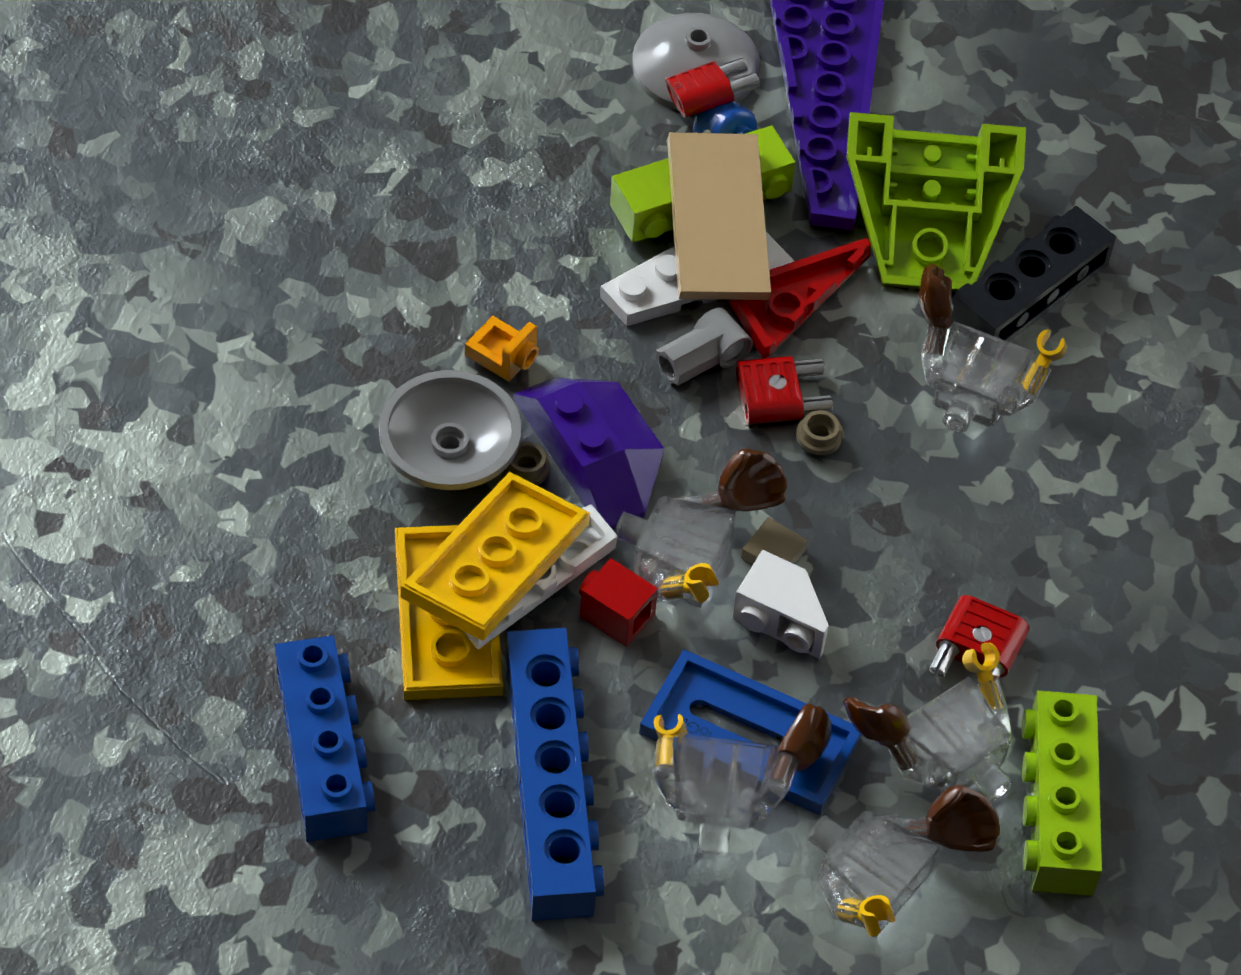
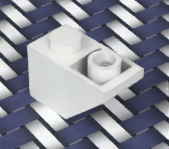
M762 550L736 591L733 619L741 622L744 627L753 632H762L784 642L790 649L796 652L807 653L820 659L824 653L829 625L806 569Z

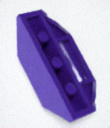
M554 377L514 394V401L584 506L592 504L613 531L645 517L664 455V447L619 382Z

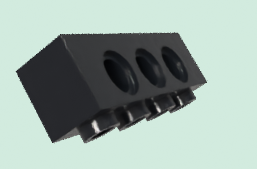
M1078 206L1073 207L1062 217L1060 215L1054 216L1046 224L1042 232L1032 239L1029 237L1024 239L1016 247L1013 254L1002 262L1000 260L995 261L988 267L980 279L972 285L969 283L963 285L956 292L952 299L951 327L988 357L992 356L1108 266L1116 236Z

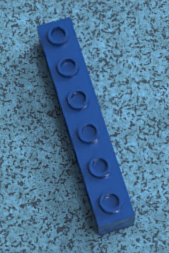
M566 628L507 631L506 664L532 921L594 917L595 897L604 896V876L602 865H593L591 851L599 850V833L597 820H588L586 806L594 805V789L592 775L583 776L581 762L589 761L587 732H578L577 719L584 718L582 689H573L572 677L579 676L577 647H568ZM546 682L553 684V686L543 687L538 684ZM554 725L558 728L554 730H547L542 728L541 726ZM549 768H558L563 770L564 772L553 774L545 770ZM553 812H563L568 814L569 816L565 818H555L549 814ZM564 856L573 859L574 862L561 864L553 859Z

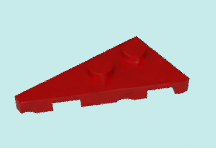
M867 238L770 269L771 294L769 300L727 299L763 359L769 357L870 257L871 243Z

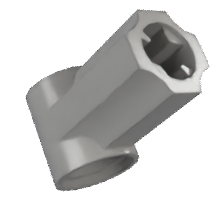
M717 307L705 313L691 332L657 349L655 360L660 367L661 375L670 385L675 383L679 386L717 364L723 368L735 366L736 361H742L751 351L753 340L724 308Z

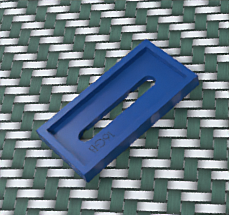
M683 649L641 721L639 734L661 744L654 727L655 717L662 715L665 730H671L678 724V714H681L684 718L688 734L686 740L679 746H676L674 750L821 815L862 735L855 729L853 724L827 713L832 723V733L829 745L821 757L806 770L800 772L789 771L784 787L782 789L774 788L771 782L779 765L776 761L777 752L693 715L690 708L695 705L704 706L706 704L713 711L776 739L778 737L783 739L798 713L807 703Z

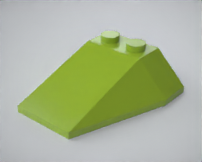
M850 112L846 157L882 286L920 289L923 270L931 263L938 265L944 270V275L950 277L952 280V292H957L967 283L972 285L979 277L1023 173L1026 127L982 124L978 136L897 130L893 129L894 116Z

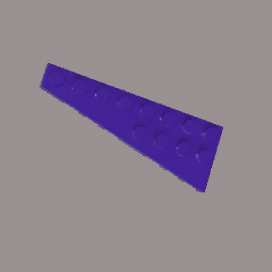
M770 0L810 225L854 231L858 197L846 157L850 112L867 114L870 112L884 0Z

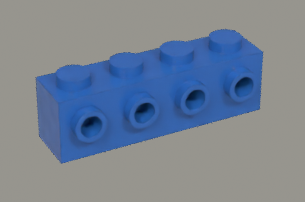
M334 635L274 644L276 671L306 842L367 832V812L375 811V799L371 781L362 782L359 770L360 768L367 767V758L363 737L353 738L351 726L359 725L355 695L345 696L343 684L351 682L347 653L337 654Z

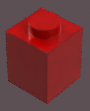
M610 558L599 571L592 570L581 583L579 588V595H581L580 617L627 647L655 616L658 588Z

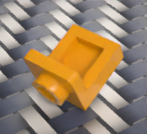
M492 315L465 343V356L509 382L521 369L526 370L534 363L539 352V346H537L538 327L528 322L518 331Z

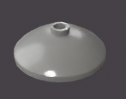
M683 13L655 22L640 35L633 50L632 67L638 84L647 95L662 105L678 110L670 98L665 78L713 61L717 65H721L741 57L746 60L748 71L729 77L728 80L730 81L753 72L759 77L760 56L750 36L735 24L710 14ZM753 89L734 95L735 102L739 103Z
M434 371L407 381L391 394L380 414L379 440L386 459L396 471L407 479L429 488L461 490L492 480L510 465L516 456L521 441V419L511 397L491 380L465 371ZM446 447H453V448H455V449H445V448H446Z

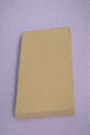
M669 132L667 148L678 298L769 300L771 284L758 134Z

